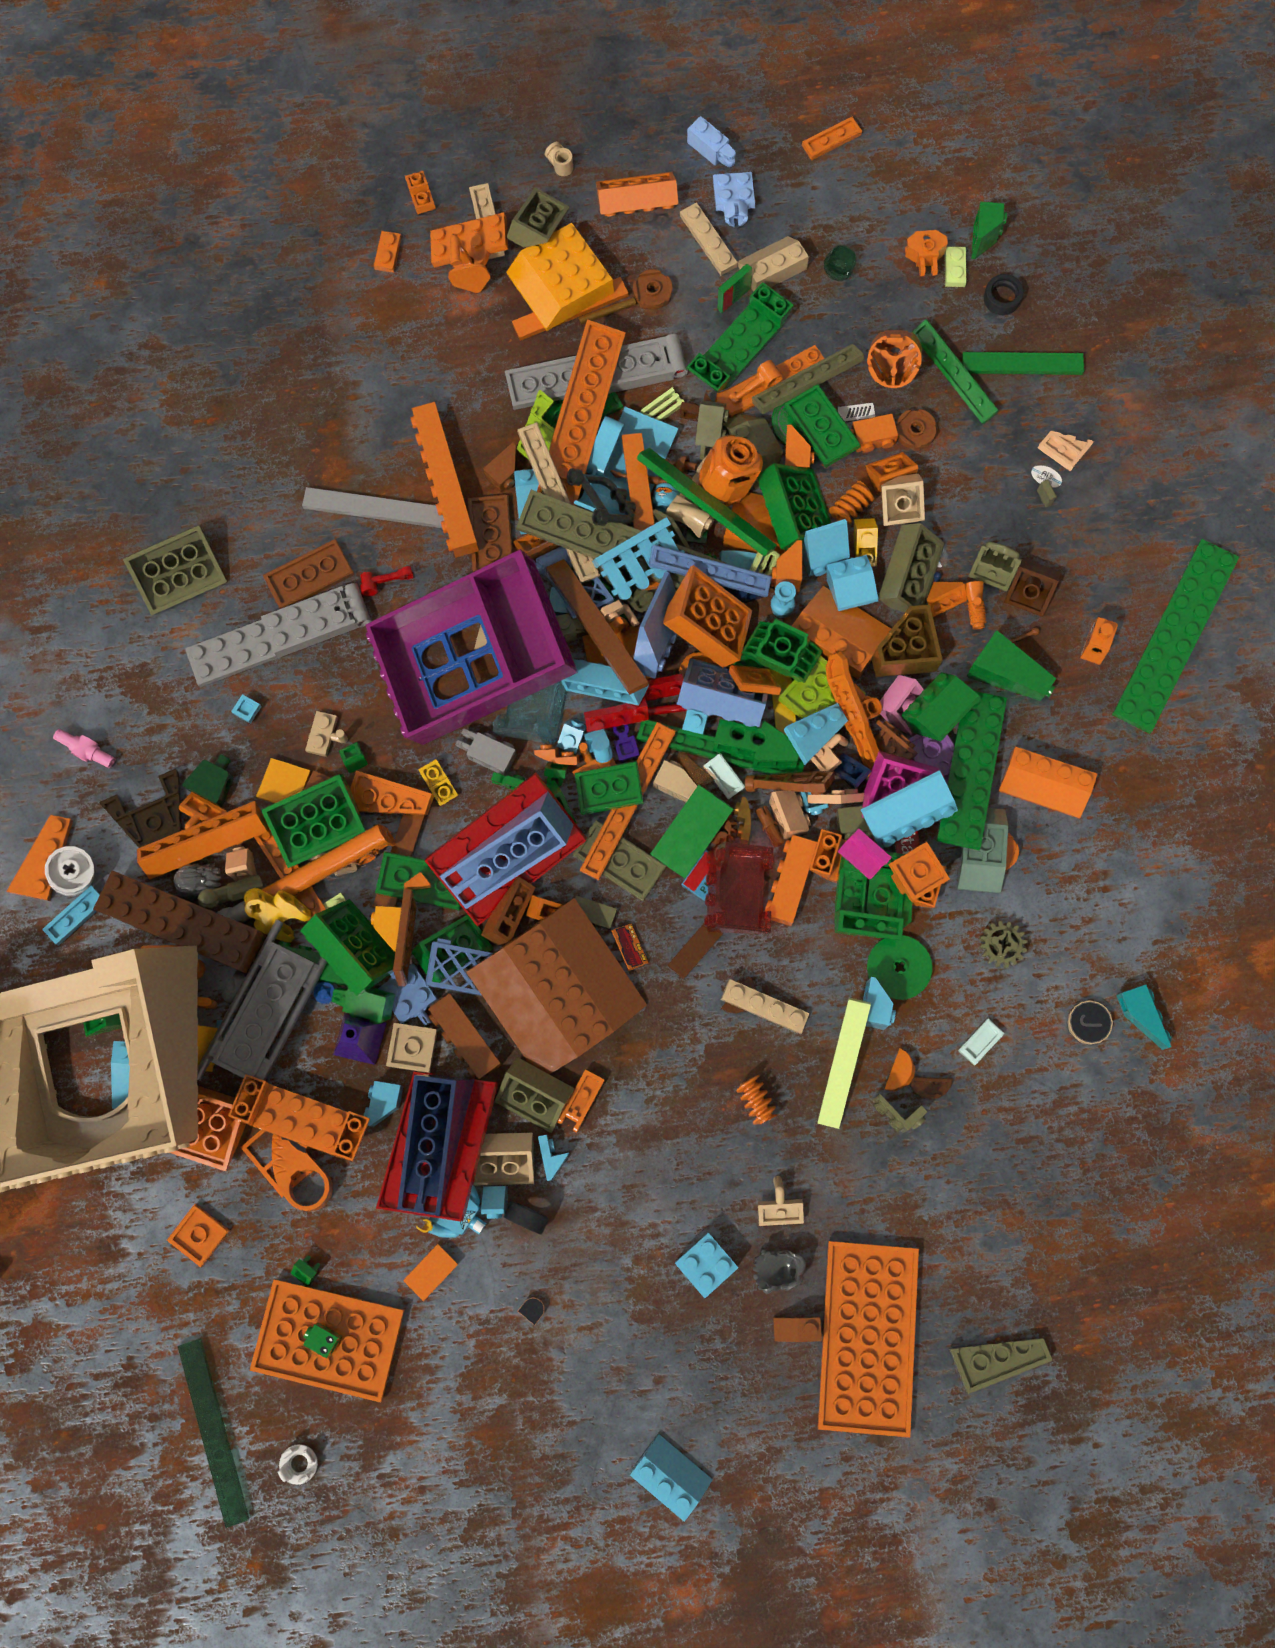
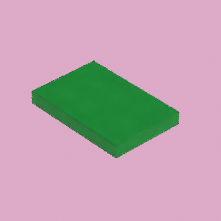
M637 761L575 773L581 815L644 804Z

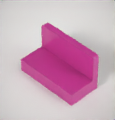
M860 829L853 832L838 850V853L868 879H872L880 868L892 858Z

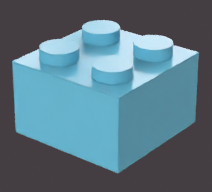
M709 1233L704 1235L675 1261L677 1267L704 1298L738 1269V1266Z

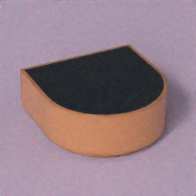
M532 1297L527 1299L517 1312L535 1326L543 1316L545 1306L540 1299Z

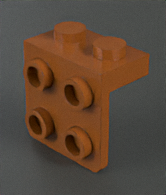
M878 720L876 724L882 728L875 737L879 751L913 760L918 754L913 749L916 745L903 734L898 736L900 732L888 721L882 723Z

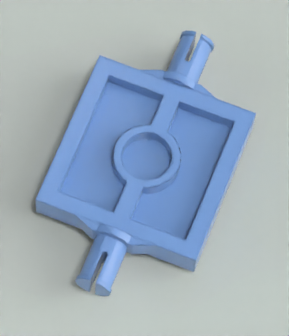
M412 964L409 966L406 986H398L394 972L391 973L388 982L378 989L395 994L392 1011L400 1023L404 1024L412 1018L419 1017L424 1027L431 1024L432 1021L425 1011L438 998L430 986H425L426 980L416 965Z

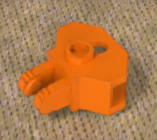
M937 230L916 231L907 239L905 257L916 263V267H919L920 276H925V266H931L932 276L937 275V260L945 254L948 244L947 236ZM929 236L930 239L924 240L923 237Z

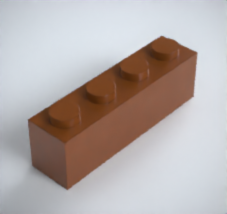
M450 993L429 1008V1011L432 1013L429 1015V1018L435 1026L440 1024L444 1030L441 1033L448 1044L452 1042L457 1049L454 1052L460 1061L465 1059L469 1067L466 1069L473 1079L478 1077L479 1080H483L502 1066L501 1062Z

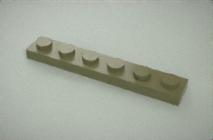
M851 344L753 396L752 403L762 414H765L813 386L821 384L864 361V354L854 344Z

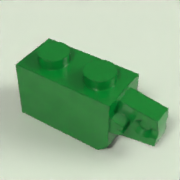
M372 987L368 991L356 996L349 989L336 988L333 990L332 1002L342 1006V1011L350 1013L351 1017H363L369 1019L371 1023L382 1024V1022L391 1019L395 994Z

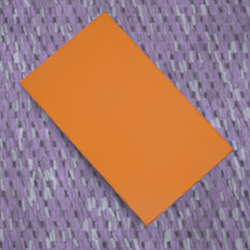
M437 1244L403 1281L424 1301L456 1268L458 1263Z

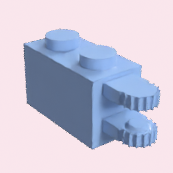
M700 116L687 129V143L715 166L719 162L729 168L734 166L736 152L729 145V139Z

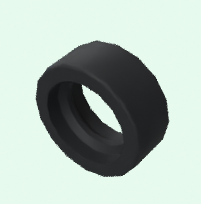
M1000 274L991 278L986 286L983 297L986 307L998 315L1013 313L1022 301L1023 285L1019 279L1008 274ZM1000 286L1008 287L1015 294V299L1010 303L999 302L992 296V290Z
M510 1201L506 1214H504V1218L541 1235L549 1220L545 1215L514 1201Z

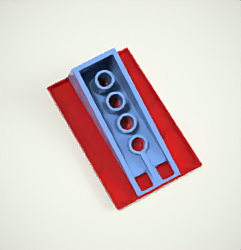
M536 772L455 834L454 837L432 852L425 859V862L473 922L479 926L490 917L517 877L532 884L586 842L587 837Z

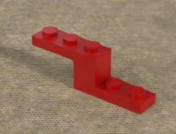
M682 674L647 680L649 687L639 706L623 702V705L584 712L587 732L649 720L646 701L679 695L684 680Z

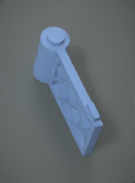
M560 546L536 558V566L540 575L542 574L549 579L568 605L546 572L547 566L565 559L572 570L573 565L566 548ZM598 577L592 579L595 583L594 588L583 586L586 592L592 593V600L595 594L605 596L606 599L601 602L593 600L599 610L614 602V598ZM568 605V607L566 608L567 612L573 619L577 618L571 607Z
M440 938L437 939V942H432L425 986L482 996L463 969L471 963L473 966L477 965L475 960L481 956L488 957L493 953L450 945V940ZM437 948L445 949L449 955L441 963L436 957ZM460 952L465 953L470 960L462 967L455 958ZM452 960L458 970L449 976L443 965ZM437 969H440L446 977L440 983L432 982L433 972ZM459 972L466 980V983L460 987L456 986L451 979Z

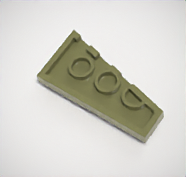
M1044 1338L949 1349L967 1394L1053 1361Z

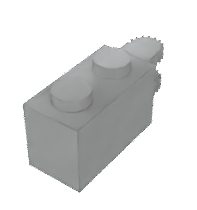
M463 729L461 734L473 740L470 746L463 741L457 740L455 745L467 751L468 759L496 773L507 776L517 756L514 746L505 741L503 743L496 741V738L485 732L483 735L478 732L475 734Z

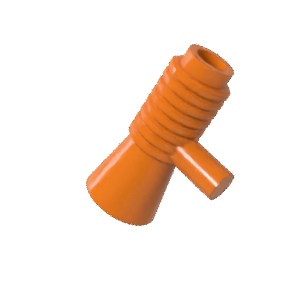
M983 581L965 583L966 596L969 602L970 625L974 630L985 628L987 623L983 601Z

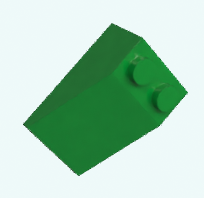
M466 915L418 943L413 949L412 954L427 975L432 942H437L438 938L450 940V945L490 952L493 950V947L487 938L481 935L482 931ZM437 948L436 957L441 963L449 955L445 949ZM460 952L455 956L461 967L470 961L465 953ZM452 960L443 965L449 976L458 970ZM440 969L433 972L432 982L440 983L446 979Z

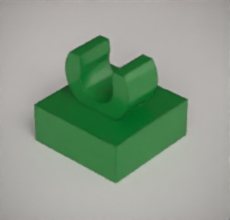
M547 762L544 770V776H548L547 784L555 777L559 780L558 786H561L568 773V765Z
M310 1256L305 1257L303 1261L299 1259L291 1271V1274L307 1287L314 1281L320 1266L319 1263L314 1267L307 1265L311 1259Z

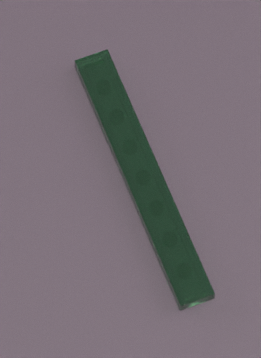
M200 1338L177 1347L225 1528L248 1521L249 1515L202 1339Z

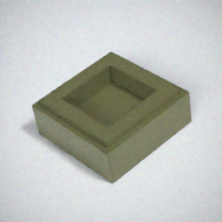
M1048 479L1040 483L1037 492L1045 508L1054 503L1057 496Z

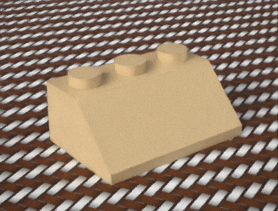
M787 236L737 261V266L739 269L746 264L752 267L751 289L754 292L762 282L772 287L807 270L809 256L798 240Z
M533 1133L486 1134L481 1148L474 1186L534 1184Z

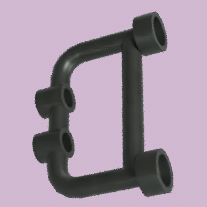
M572 468L568 471V484L573 486L582 485L596 507L592 514L594 525L605 526L607 522L630 524L634 521L636 504L626 501V489L618 488L613 481L603 476L583 474L580 469ZM590 483L606 486L610 490L611 499L618 502L620 513H625V515L609 514Z

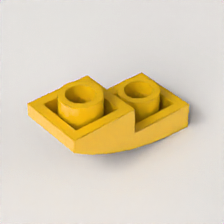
M437 759L418 769L440 806L458 796Z

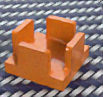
M928 842L888 864L894 873L891 876L900 893L902 895L906 893L911 902L950 880Z

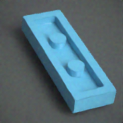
M91 885L42 930L59 946L97 912L93 908L100 893Z

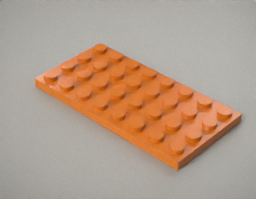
M828 1241L818 1430L910 1438L919 1249Z

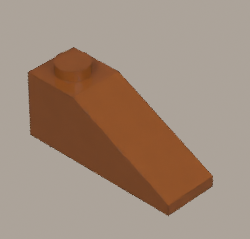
M517 877L490 915L481 935L496 945L509 943L536 887Z

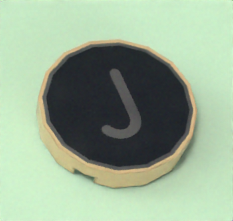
M1089 1000L1073 1007L1068 1014L1067 1024L1069 1032L1079 1042L1092 1045L1102 1042L1109 1036L1112 1031L1113 1021L1110 1012L1105 1006L1099 1002Z

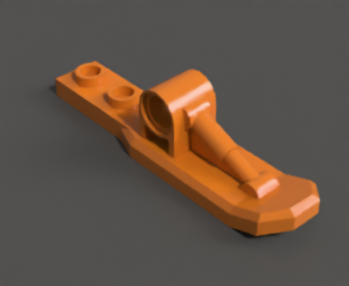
M813 345L779 365H775L772 360H767L758 367L757 373L727 390L718 392L715 402L726 403L729 417L742 414L755 407L752 403L753 396L823 360L824 357L816 345Z
M842 652L829 656L826 664L827 681L835 702L839 704L848 719L845 727L855 742L862 763L872 771L879 749L870 729L869 719L881 713L882 705L877 698L866 696L856 683L853 682L849 672L848 659Z

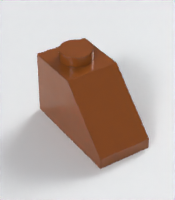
M513 442L483 468L485 477L501 493L506 489L509 490L515 484L514 471H517V449Z
M819 1316L773 1318L774 1341H822L821 1319Z

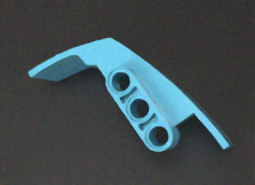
M624 407L619 421L605 416L594 441L586 473L606 477L613 481L618 488L626 489V501H630L627 478H615L610 472L614 470L626 474L622 435L642 433L644 450L651 448L662 458L666 459L678 428L627 407ZM647 467L648 475L658 476ZM590 483L609 514L625 515V513H620L618 502L611 499L610 490L606 486ZM649 484L650 494L655 484ZM585 491L579 500L574 501L575 505L592 512L596 509Z

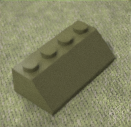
M906 524L901 526L878 597L889 608L904 613L910 606L925 605L944 546V542L923 524Z

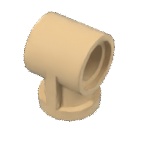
M557 141L550 144L545 151V156L554 166L555 172L559 176L570 175L573 171L571 151L564 148Z

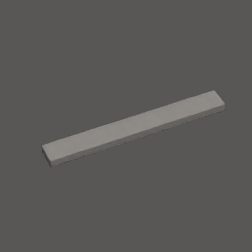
M306 487L302 504L303 509L442 528L441 521H444L443 515H438L436 505Z

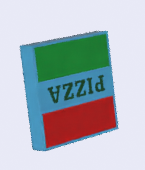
M705 850L681 886L716 909L741 874Z

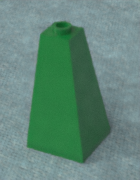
M997 630L967 674V677L1039 701L1045 695L1047 697L1051 695L1055 689V686L1052 684L1057 679Z

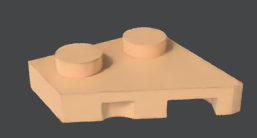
M1050 431L1039 444L1038 449L1071 471L1090 449L1094 441L1089 439L1087 442L1075 440L1076 436Z
M858 789L832 790V794L808 795V803L843 804L863 802L864 793H858Z

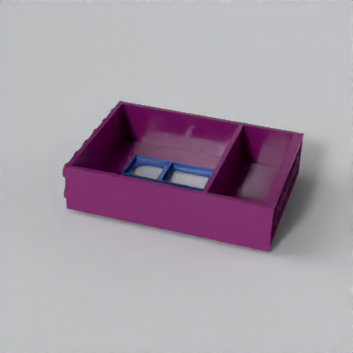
M521 549L365 625L367 629L366 637L374 648L373 656L381 667L380 675L388 686L386 689L387 694L393 700L395 706L393 711L396 717L400 719L402 725L400 727L401 733L405 738L422 745L578 673L536 563ZM480 623L487 644L462 657H457L450 640L451 635L471 625ZM442 641L449 661L439 668L428 669L422 661L423 652L428 646ZM491 653L499 672L498 676L478 684L471 667V662ZM462 667L469 684V689L450 699L442 700L437 698L433 689L435 681L440 676Z

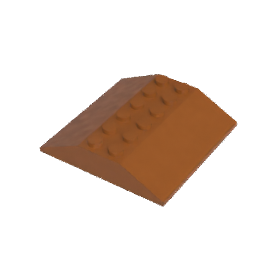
M575 898L466 971L527 1062L547 1074H551L582 1055L647 1006Z

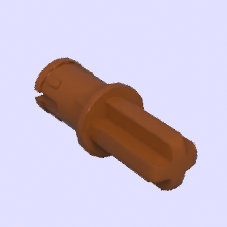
M763 806V809L762 807L757 809L755 813L763 826L762 830L766 831L773 847H779L784 844V839L777 827L778 822L774 821L768 806Z

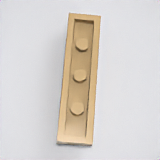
M488 183L469 187L476 219L495 215ZM500 251L489 254V259L505 256V253Z
M697 202L680 211V217L720 276L736 268L738 262Z
M731 979L728 980L721 997L722 1001L799 1034H802L809 1013Z

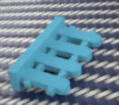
M667 517L592 561L595 568L600 566L603 568L604 571L601 572L602 577L607 575L615 589L611 591L614 596L618 594L622 600L629 599L632 595L629 587L634 584L641 590L646 589L649 586V579L647 577L651 574L657 579H662L665 573L664 570L649 567L650 569L644 572L636 558L643 555L648 564L652 546H658L659 544L661 547L679 551L672 539L675 534L673 531L668 532L667 527L671 525ZM655 535L657 540L651 543L649 538ZM637 545L639 550L633 553L631 548ZM619 556L621 561L615 563L613 559ZM625 565L632 577V580L627 583L618 569Z

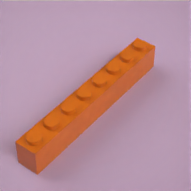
M432 402L412 408L414 416L410 417L413 429L417 428L419 432L415 436L418 446L422 445L424 449L420 453L423 463H428L429 468L425 469L428 480H433L434 483L430 488L433 498L438 497L439 503L435 505L438 515H443L444 521H441L444 534L448 533L450 538L446 539L449 552L453 551L455 558L478 552L479 549L436 404Z

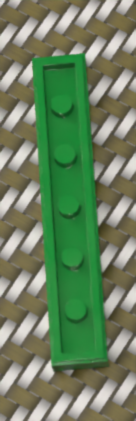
M927 319L912 331L919 339L925 352L982 424H985L999 412V409Z
M962 353V364L970 374L1083 375L1084 373L1083 353Z

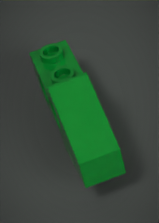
M719 720L713 750L754 759L752 767L796 768L799 755L788 736L766 721H763L762 727L758 728L757 726L749 727L737 723L735 720ZM733 735H740L742 739H734ZM759 739L763 744H756L753 741Z

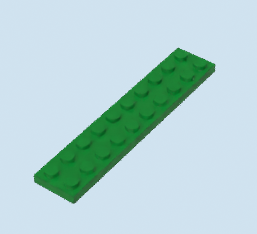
M1204 539L1200 540L1112 713L1113 716L1149 734L1153 731L1239 556Z

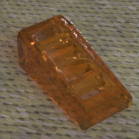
M682 751L678 753L677 761L697 786L700 784L707 789L714 784L712 776Z

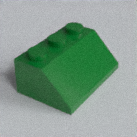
M941 672L922 691L917 699L902 713V716L912 733L941 742L981 698L957 676Z

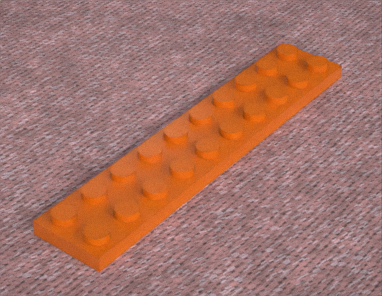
M588 319L549 448V453L570 504L576 506L574 501L578 500L582 485H569L567 474L572 468L580 469L583 474L586 473L626 333ZM538 485L537 492L542 493L541 487Z

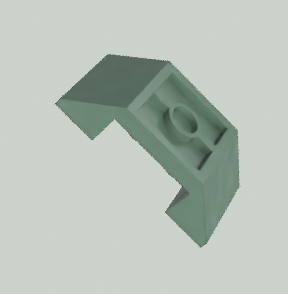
M988 808L980 850L962 847L961 866L958 868L957 890L1001 893L1006 870L1008 821L1005 809Z

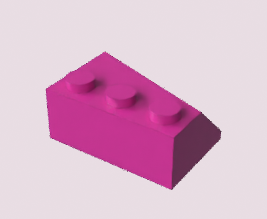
M879 751L864 790L863 808L940 769Z

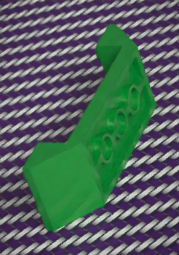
M762 282L750 295L749 305L710 349L704 355L698 353L686 369L717 392L729 388L780 331L794 305Z

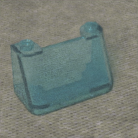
M559 681L508 705L506 715L499 714L494 720L493 732L507 737L554 744L558 738L567 691L562 682Z

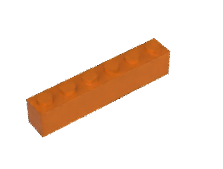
M250 802L138 848L137 863L149 880L160 877L167 872L182 868L189 863L199 861L206 856L221 852L228 847L267 832L265 817L256 802Z

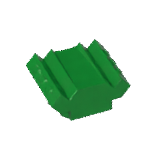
M775 619L773 623L760 621L741 653L747 658L754 659L761 665L784 676H790L797 682L805 683L823 650L810 641L809 634Z

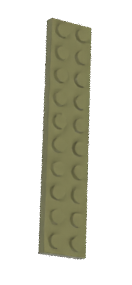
M532 489L516 527V530L593 559L642 532L621 523L607 522L605 526L594 525L592 521L593 512ZM654 535L649 538L651 543L657 540ZM676 544L679 551L684 550V552L687 554L727 564L726 562L720 561L718 559L712 558L710 556L704 555L702 553L696 552L694 550ZM636 545L631 550L635 553L639 548ZM643 555L636 558L644 572L650 569ZM617 556L613 560L615 563L621 561V558ZM625 565L620 567V569L627 571ZM669 572L674 587L677 590L685 576ZM653 574L647 577L649 580L660 583L662 580L655 578Z

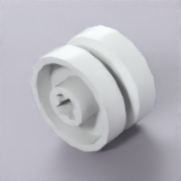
M64 846L55 850L48 857L45 864V876L50 887L57 893L65 896H76L92 885L95 878V868L91 857L83 849L75 846ZM70 868L74 869V871H75L74 874H72V873H69L68 875L66 874V871H67L68 869H70Z

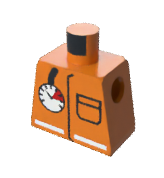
M1097 617L1091 624L1080 658L1100 665L1110 650L1118 624ZM1092 648H1098L1099 652L1094 651Z

